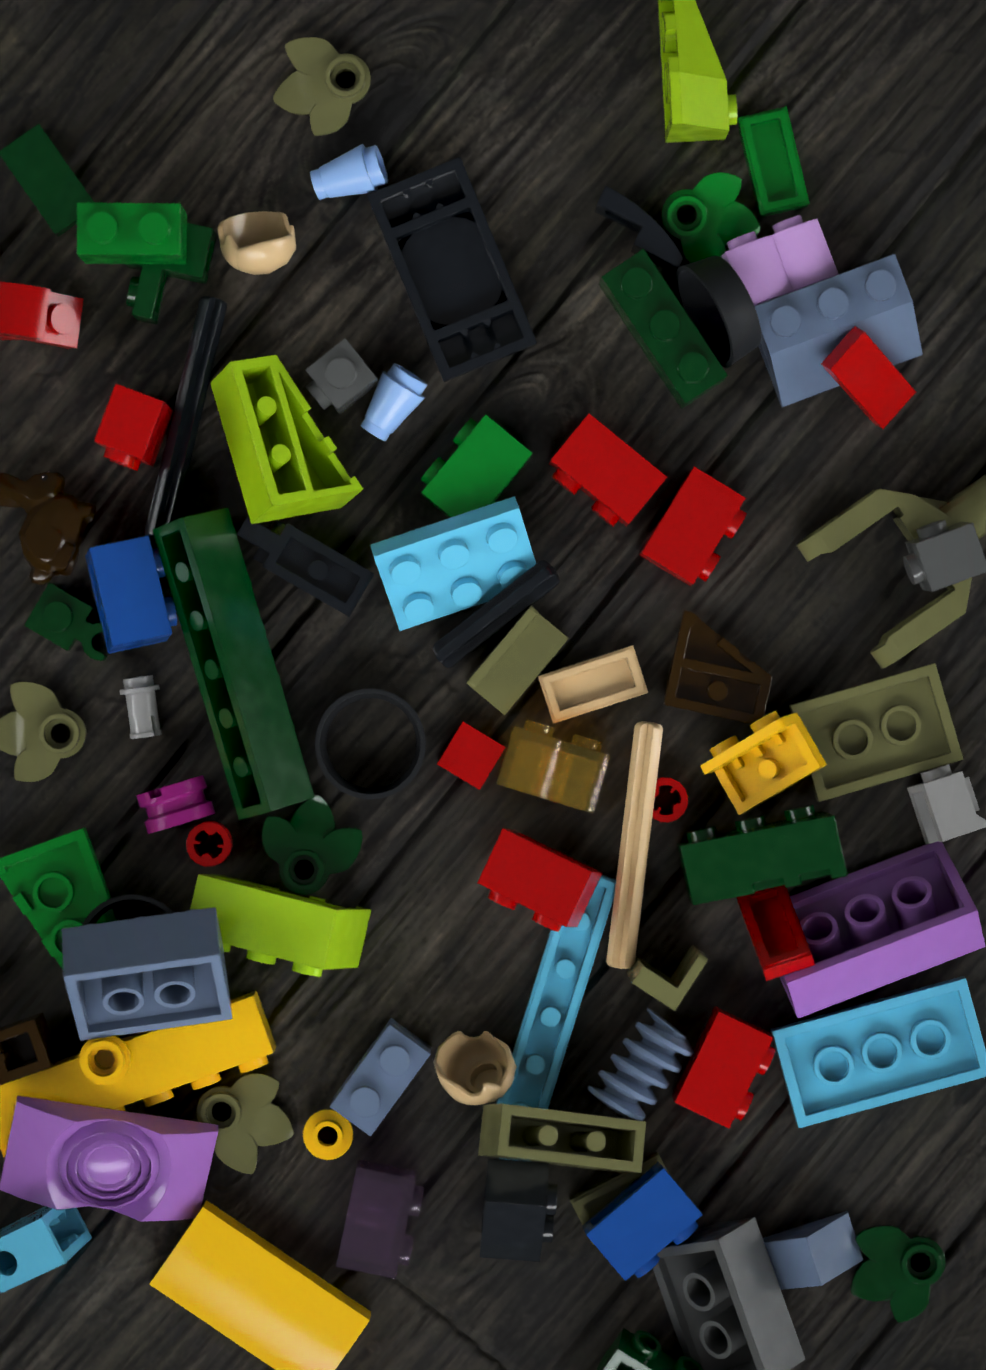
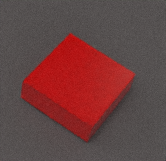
M463 721L437 765L480 790L506 747Z

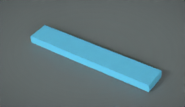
M601 875L578 927H565L562 925L559 932L550 930L512 1052L517 1066L513 1084L503 1097L497 1099L496 1104L503 1103L548 1109L613 903L616 879Z

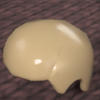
M247 212L228 217L218 224L222 255L233 268L253 275L270 274L286 265L296 250L294 226L289 225L288 217L282 212Z
M462 1031L452 1033L438 1046L433 1061L438 1079L444 1090L455 1101L466 1105H483L503 1097L513 1084L517 1067L509 1046L498 1038L493 1037L488 1031H483L482 1035L478 1037H469Z

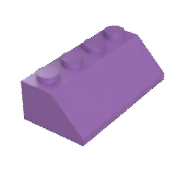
M937 841L923 845L850 873L848 876L834 879L790 896L815 965L781 976L780 980L798 1019L986 947L978 910L943 843Z

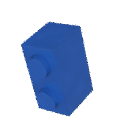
M149 536L89 548L85 559L108 654L166 642L172 634L171 627L177 626V615L172 597L163 596L159 578H164L166 574L158 548L152 549Z
M658 1161L588 1220L582 1228L588 1238L626 1281L633 1274L640 1278L655 1267L660 1260L657 1254L670 1242L673 1241L675 1245H678L689 1238L699 1226L696 1220L703 1214Z

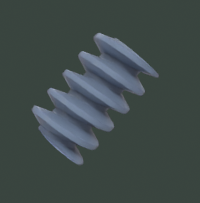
M650 1008L646 1010L653 1019L654 1024L651 1026L637 1021L634 1025L642 1037L641 1041L624 1038L622 1041L630 1053L629 1057L617 1054L611 1055L610 1058L618 1069L617 1073L614 1074L604 1070L598 1072V1075L606 1085L604 1090L592 1086L587 1087L595 1097L616 1113L637 1121H643L645 1118V1113L639 1105V1101L650 1105H655L657 1102V1097L650 1086L653 1085L667 1089L670 1085L662 1070L666 1069L676 1073L681 1071L682 1066L674 1054L679 1053L691 1057L694 1053L687 1037Z

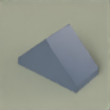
M847 1211L763 1238L781 1290L822 1286L863 1261Z

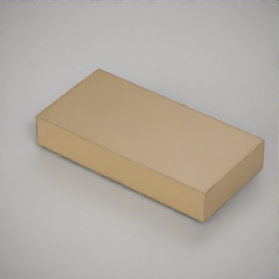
M633 645L538 676L553 724L648 693Z

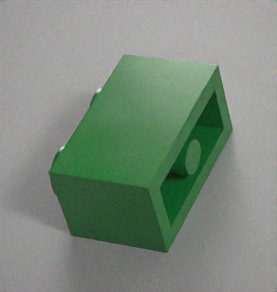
M77 203V255L85 264L187 265V213L181 203Z
M487 415L479 423L471 418L453 439V442L459 447L448 461L445 462L441 457H438L420 479L427 485L421 492L422 496L449 518L493 504L532 457V452Z

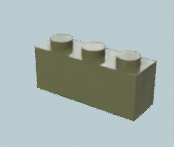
M503 1103L483 1105L478 1156L542 1162L552 1165L618 1173H642L646 1122Z

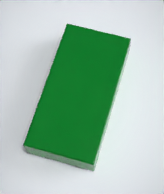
M787 106L738 117L737 125L759 218L808 207L810 204Z

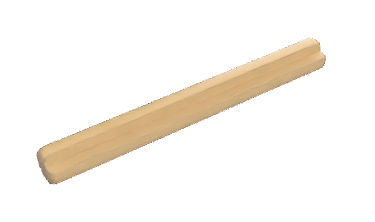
M647 721L638 722L634 726L607 950V965L619 969H631L635 963L662 743V725Z

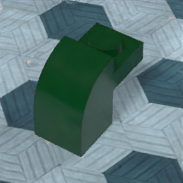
M187 223V265L126 264L128 268L141 270L140 278L135 276L131 278L127 294V306L133 307L132 315L137 321L157 325L167 276L207 285L217 238L213 228Z

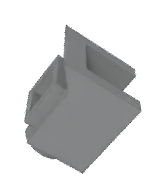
M949 764L920 773L923 783L907 788L926 845L937 841L944 842L986 827V820L976 814V811L980 809L970 778H964L962 771L952 773Z

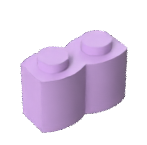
M801 215L788 218L773 225L772 227L775 232L773 235L758 239L755 232H750L728 241L729 250L720 256L738 274L754 306L839 275L818 219L803 223Z

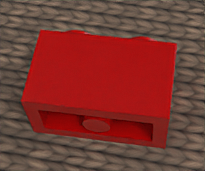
M115 383L94 442L106 449L103 457L110 459L109 461L135 471H138L141 463L153 467L169 427L173 409L164 401Z
M590 413L549 463L556 469L551 477L573 495L579 489L595 501L591 506V510L612 527L618 521L627 527L667 478V476Z
M693 467L639 556L689 586L693 585L697 578L706 582L721 558L720 555L714 552L723 535H726L732 539L747 515L746 512L740 509L746 498L698 468Z
M503 828L477 883L490 889L488 895L490 900L512 910H515L517 904H520L535 911L532 917L533 921L559 932L562 925L565 927H578L602 872L516 830Z
M715 1006L698 1039L694 1053L689 1058L671 1095L674 1102L730 1129L734 1118L741 1121L751 1105L754 1093L748 1090L756 1073L763 1076L773 1060L776 1048L770 1046L773 1040L771 1034Z

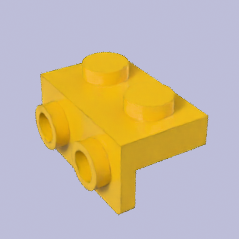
M774 711L750 725L754 734L740 742L736 735L722 741L710 749L714 758L700 766L705 775L715 772L738 815L748 812L827 765L797 712L780 718L777 711Z

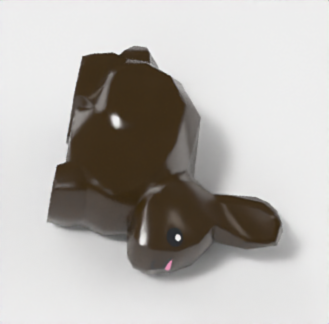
M59 472L35 474L27 481H23L10 474L0 473V506L21 507L27 513L19 531L23 555L32 568L29 575L31 582L43 585L52 580L54 576H70L79 557V546L87 524L92 522L95 517L96 505L79 501L74 495L64 493L65 478Z

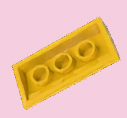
M207 1200L150 1282L152 1287L275 1370H335L360 1336L371 1317L370 1310Z

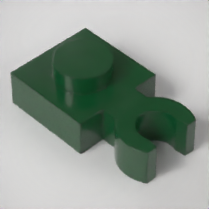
M49 582L24 626L66 651H70L76 640L82 643L84 652L90 658L97 661H105L107 655L98 651L94 645L95 637L103 633L101 623L93 624L88 621L95 608Z

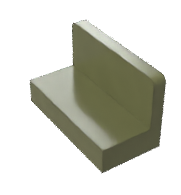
M530 606L466 684L505 715L569 638L541 616L539 611L533 606Z
M692 945L670 978L637 956L634 965L627 971V975L632 984L675 1011L707 963L708 958L700 949Z

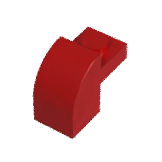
M0 282V340H27L67 349L77 348L84 299L50 292L48 288Z

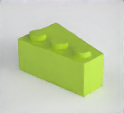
M277 355L229 362L212 380L210 384L251 525L339 509L363 490L355 476L350 478L334 452L337 448L329 436L324 438L308 413L311 407Z
M198 874L190 910L216 907L224 952H230L231 946L246 949V958L252 961L274 965L277 958L293 962L292 971L321 977L323 970L359 967L372 910L356 906V908H345L326 903L324 898L315 896L307 898L280 891L279 888L219 874Z

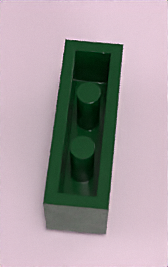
M644 249L601 277L599 282L600 288L681 409L726 379L727 373Z

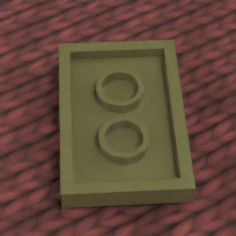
M936 663L789 705L791 714L798 713L827 764L809 775L817 802L964 760Z

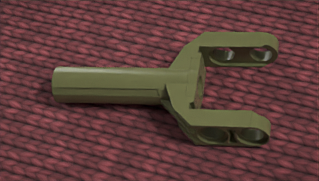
M986 474L947 502L885 489L872 490L809 534L796 546L808 562L820 554L834 552L892 510L896 514L893 520L907 541L918 538L916 529L944 519L947 526L959 522H973L978 539L980 540L986 535ZM972 578L947 586L945 592L883 634L879 644L870 651L880 668L883 669L898 661L964 615L967 609Z

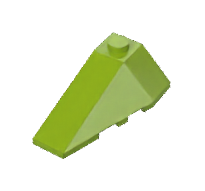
M658 0L665 143L725 140L729 133V125H737L736 94L727 95V79L695 0Z

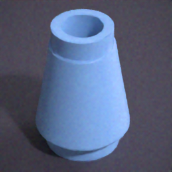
M361 144L320 166L318 169L310 171L312 185L319 200L328 197L335 198L373 193L378 191L379 186L388 184L386 167L376 145L365 148Z
M393 363L388 372L382 371L361 427L375 437L386 441L389 435L425 399L422 393L427 387V383L402 366Z

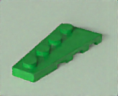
M86 827L0 858V878L12 894V899L23 915L27 916L41 937V942L56 959L63 970L62 929L81 926L94 908L104 901L111 899ZM115 907L104 913L96 924L119 921Z

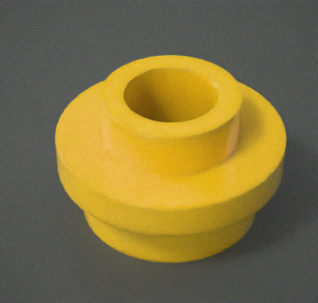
M118 1036L90 1039L83 1045L79 1055V1065L82 1073L91 1082L99 1085H110L122 1079L131 1063L130 1050L127 1044ZM103 1049L111 1051L115 1058L113 1066L106 1068L99 1065L97 1062L98 1051Z
M333 1109L319 1110L309 1117L304 1126V1144L308 1151L319 1159L333 1160L339 1158L348 1151L352 1144V1124ZM326 1126L334 1128L337 1132V1140L331 1144L323 1143L318 1136L321 1128Z

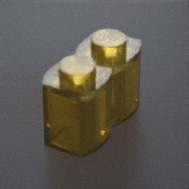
M530 720L525 721L523 729L512 726L495 784L593 813L610 760V755L600 752L603 743L574 734L571 743L552 738L555 728Z

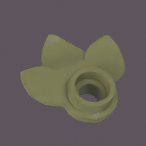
M303 37L286 43V53L297 71L292 73L279 86L273 96L274 103L291 114H310V125L314 136H323L337 132L348 122L352 104L362 100L369 91L371 75L368 66L356 55L339 54L327 40L322 38ZM349 72L355 76V83L350 88H341L337 84V78L341 73Z
M33 682L13 683L10 686V693L16 711L0 718V750L17 756L14 767L15 780L22 782L40 781L54 772L61 758L71 757L81 750L86 741V726L77 713L61 708L55 693L46 686ZM61 723L67 725L71 733L70 738L65 743L56 741L53 736L54 728Z
M261 1073L243 1075L231 1087L216 1086L209 1089L198 1102V1122L218 1125L219 1131L215 1144L217 1157L236 1171L253 1174L257 1165L258 1146L278 1144L290 1139L294 1135V1129L287 1114L279 1106L271 1103L279 1088L280 1083L277 1079ZM218 1102L227 1103L231 1107V1116L226 1119L217 1118L213 1113V1106Z

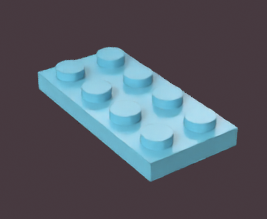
M963 976L770 1029L798 1128L986 1077V1049L968 983Z

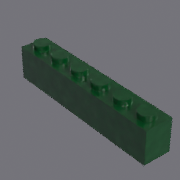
M223 508L182 517L152 529L238 819L242 820L315 798L229 509Z

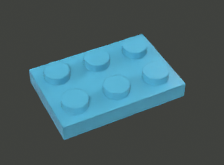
M515 496L370 544L400 631L488 602L536 564Z

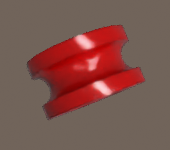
M670 777L657 778L655 797L659 795L660 786L669 785L671 786L669 789L670 793H673L675 790L677 791L679 802L671 804V812L668 814H660L661 807L657 806L653 809L652 818L659 822H672L679 819L685 813L688 806V795L686 789L679 781Z
M205 821L196 825L189 832L186 840V850L190 858L196 864L204 867L216 866L225 861L233 847V838L229 829L216 821ZM204 830L208 835L215 833L221 835L223 843L217 846L222 848V852L218 856L214 857L210 852L203 855L198 852L196 844H200L202 840L197 839V836L201 831Z

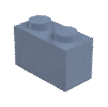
M390 1018L334 1095L330 1107L366 1134L372 1136L430 1056L431 1046Z

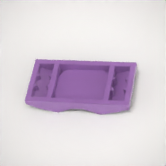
M17 1095L0 1178V1190L56 1210L87 1206L111 1209L141 1222L192 1219L196 1217L201 1209L218 1136V1125Z

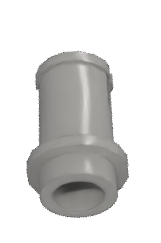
M153 675L123 679L124 689L119 691L120 695H125L131 733L130 739L162 735L155 690H159L160 687L159 684H154Z

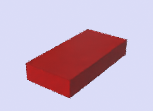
M855 326L821 363L873 424L882 429L889 424L916 393L913 387L869 336Z
M785 885L759 890L755 894L736 897L766 981L815 965Z

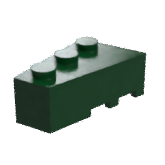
M812 804L785 810L786 819L766 823L765 815L735 821L737 829L735 831L717 834L716 826L686 832L688 841L677 843L689 902L692 905L755 894L756 891L785 885V888L801 885L804 880L831 875L832 879L848 876L835 815L823 811L815 813L814 805Z

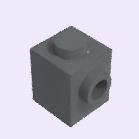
M346 338L306 369L307 374L312 379L305 386L323 410L332 405L339 415L378 384L377 377Z
M945 519L916 529L918 538L905 542L909 554L903 556L904 566L912 584L919 583L921 590L934 592L986 572V559L973 522H959L947 526Z

